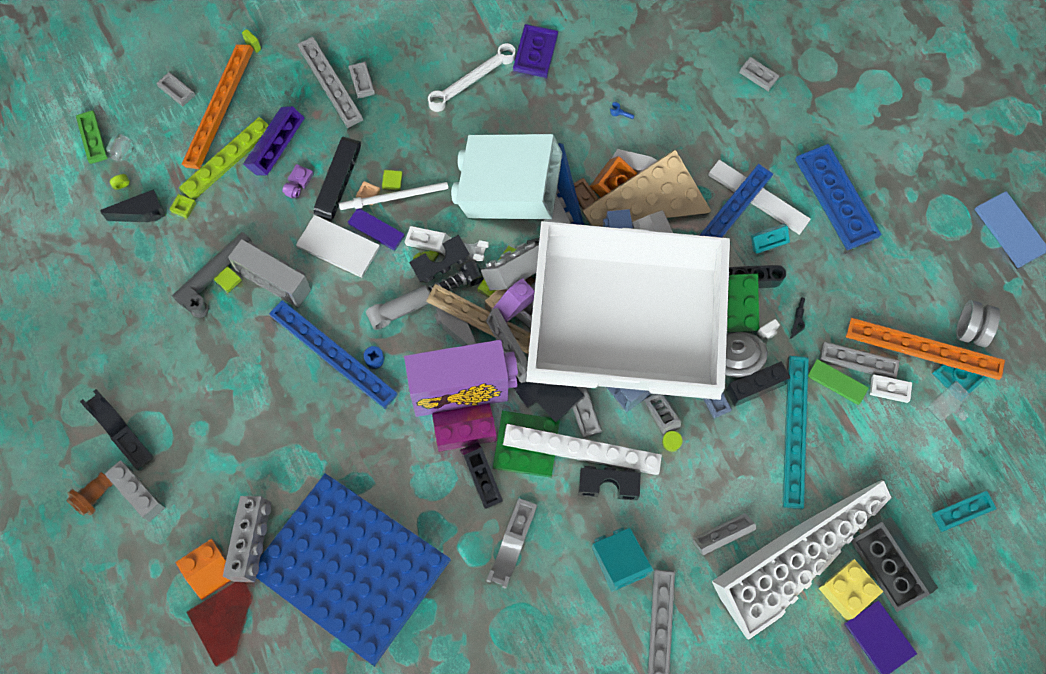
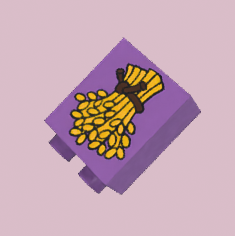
M501 340L404 356L409 391L416 417L482 404L508 401V388L517 387L516 375H518L515 353L514 351L504 353Z

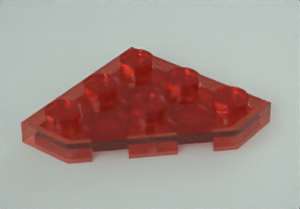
M234 582L186 612L215 667L236 656L240 636L246 623L247 612L253 599L245 582Z

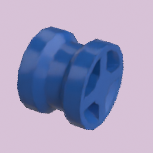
M371 346L364 352V360L369 368L378 369L384 363V356L379 347Z

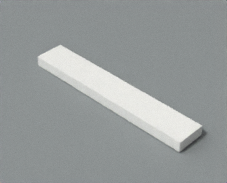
M718 160L708 176L734 193L747 178L721 160ZM764 188L751 202V204L780 223L786 224L788 228L799 235L811 220Z

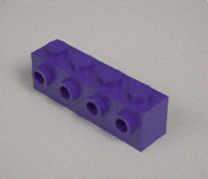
M293 106L281 107L243 165L255 175H268L305 118Z

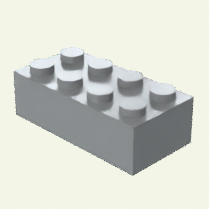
M241 239L228 257L237 273L297 308L300 307L311 291L309 282L305 277L306 274L297 268L295 270L292 269L282 259L278 261L270 252L259 250L258 246L251 241L247 243Z

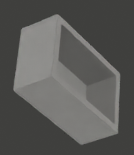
M539 243L520 244L515 247L516 250L514 252L508 251L501 255V259L487 262L486 267L481 269V272L489 290L509 289L520 279H526L537 272Z

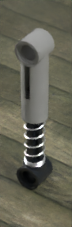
M473 260L465 263L460 268V272L456 273L455 276H449L446 280L442 279V282L437 283V285L448 291H453V288H459L460 285L475 286L481 283L484 277L477 261ZM424 285L385 304H376L367 309L366 315L373 329L380 330L388 326L391 321L430 304L426 301L434 285H429L428 288Z

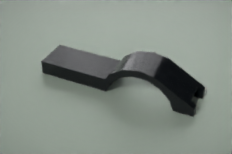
M95 389L93 391L95 396L87 402L82 399L80 403L100 423L110 436V439L135 469L139 470L154 457L111 404Z

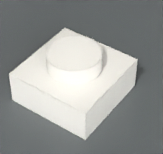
M774 319L761 327L756 336L761 340L764 338L770 339L777 334L776 330L780 324Z

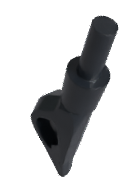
M803 297L800 299L799 307L796 308L789 339H792L805 329V323L802 320L805 311L803 309L805 298ZM799 324L801 325V329L797 331L796 327Z

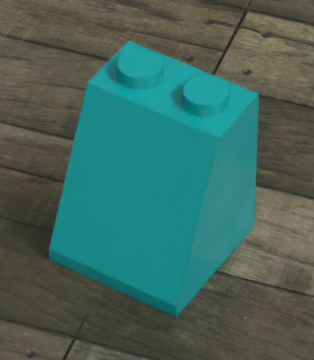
M624 527L613 531L614 535L607 538L605 535L598 537L592 545V550L611 592L646 578L653 571L630 528L626 530Z

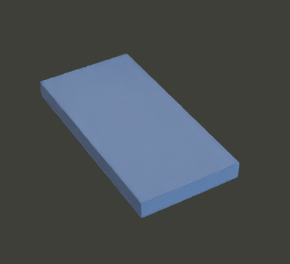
M1007 191L975 208L977 214L1017 268L1046 254V243Z

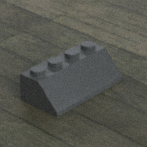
M892 517L877 524L851 541L896 612L929 596L938 589Z

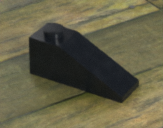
M154 189L100 210L107 221L149 223L151 221H158L161 217L166 216Z
M477 442L461 449L460 453L484 509L503 502L480 444Z

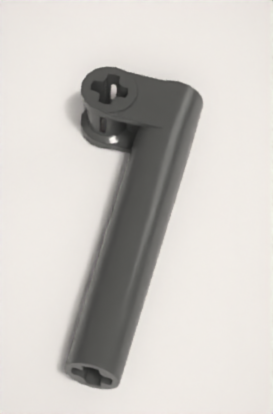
M244 232L235 237L172 295L182 307H185L195 317L202 318L209 311L208 305L199 293L231 264L228 257L241 239L247 243L251 241Z

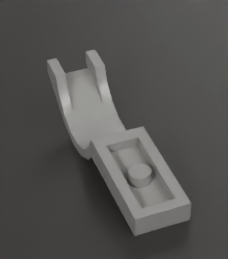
M518 498L498 555L486 582L491 583L493 581L502 585V588L506 589L537 509L536 504Z

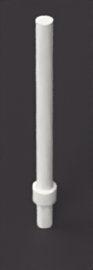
M443 182L367 198L357 197L351 201L339 203L340 210L354 207L359 209L363 208L364 205L448 189V184Z

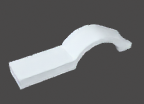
M410 226L405 244L406 246L439 252L446 256L442 243L451 239V237L446 233ZM479 240L475 244L464 243L470 254L465 262L473 260L484 261V252L489 247V242Z

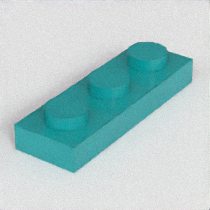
M985 491L934 512L932 516L940 531L944 532L997 508L988 491Z

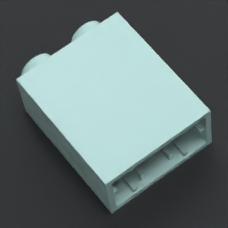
M468 135L466 150H460L458 154V167L461 171L460 182H454L451 195L453 203L460 206L467 218L552 219L562 159V151L554 135Z

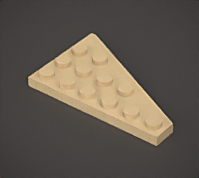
M676 150L671 151L582 210L591 226H603V219H606L607 211L630 209L632 222L662 210L666 218L711 212Z

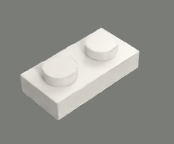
M873 375L871 377L869 395L908 403L911 399L912 382Z

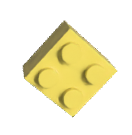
M855 559L845 564L819 587V590L846 621L856 617L883 593L882 589Z

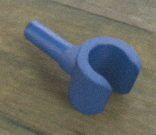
M612 103L614 108H610L612 116L623 115L631 119L634 118L635 115L620 109L619 103Z

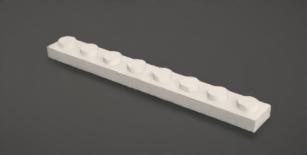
M510 424L506 425L503 445L561 457L622 469H634L638 472L658 475L660 472L661 454Z

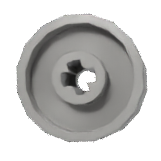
M969 300L958 320L956 329L957 339L967 343L973 340L975 345L981 347L989 346L998 328L1000 320L999 308L991 305L983 307L982 303Z

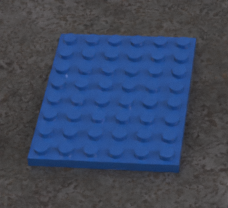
M325 473L260 556L259 572L256 578L375 667L451 559Z

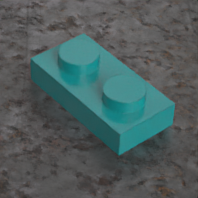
M781 224L751 234L753 252L757 254L790 243L788 226Z

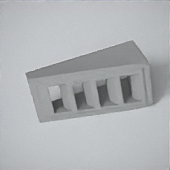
M654 394L644 399L663 435L681 427L680 419L663 394ZM659 400L662 401L661 403H659V404H657V405H655V406L652 405L653 403H655V402H657V401H659Z

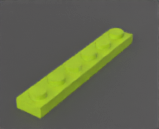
M258 117L179 187L180 191L188 198L196 200L255 147L269 125L262 118Z

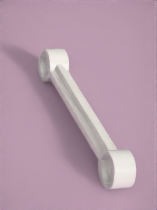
M508 43L500 45L498 54L442 92H431L428 96L430 109L435 112L442 111L446 107V101L500 64L512 63L515 60L514 46ZM503 51H510L512 55H503L501 53ZM434 98H441L443 102L434 103L432 100Z

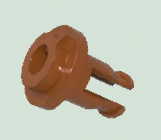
M100 472L97 478L78 492L71 489L68 492L69 498L66 501L81 515L84 516L86 513L93 515L96 512L93 505L113 483L105 474Z

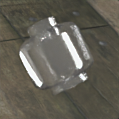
M121 134L112 136L106 147V151L110 153L109 157L118 162L121 159L124 161L128 160L134 150L133 140Z

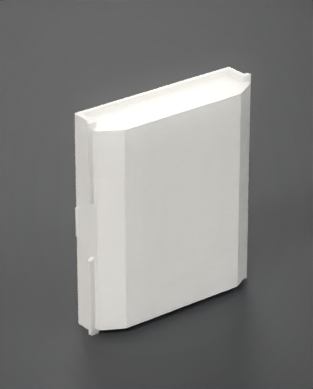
M541 221L526 382L596 388L597 386L647 390L652 394L720 400L721 394L725 389L730 238Z

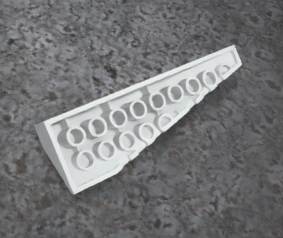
M883 480L809 518L712 581L721 601L748 640L781 618L786 613L785 609L790 603L794 604L797 601V596L802 590L809 588L814 577L821 575L842 552L840 549L845 544H849L854 539L853 535L859 529H863L867 525V520L871 516H875L891 499Z

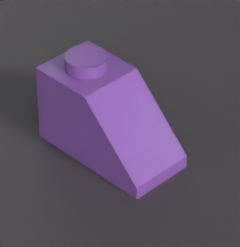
M522 278L505 292L493 309L498 308L507 323L534 301L535 291Z

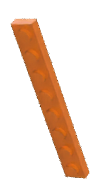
M236 44L184 157L182 165L185 168H201L254 50L250 45Z
M855 318L850 319L846 338L997 380L1002 378L1005 360Z

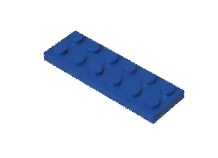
M829 144L796 157L795 161L847 251L877 239L882 235Z

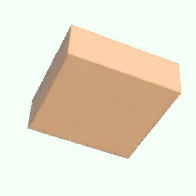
M364 181L356 194V198L377 196L381 189Z

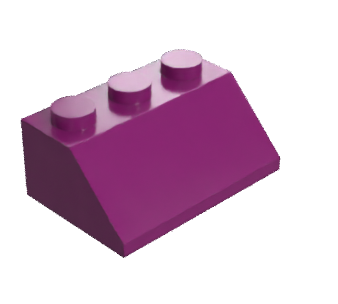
M490 403L432 413L438 452L468 447L477 442L485 444L497 441Z

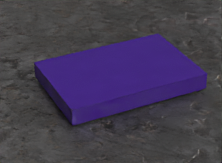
M525 24L513 71L547 78L559 31Z
M879 600L861 611L853 619L844 623L880 674H890L917 655L914 648Z

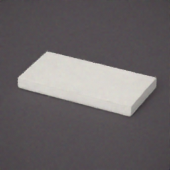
M316 215L313 216L296 244L297 248L363 278L380 249L379 244Z

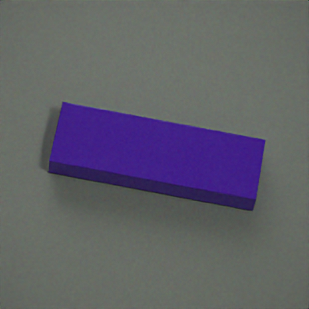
M356 209L348 220V225L394 251L405 237L404 233L361 209Z

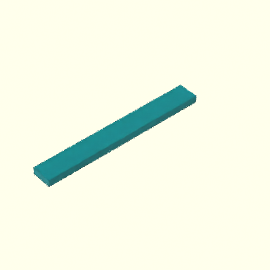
M789 355L787 372L791 378L787 382L783 508L803 510L809 357Z

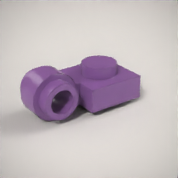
M296 164L288 177L290 183H285L282 192L285 193V196L292 199L294 197L298 198L301 188L305 189L314 175L313 171Z

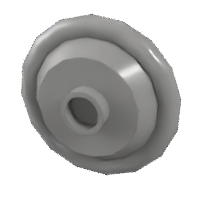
M744 332L727 334L725 375L734 377L748 376L763 367L766 363L768 352L766 345L759 337Z

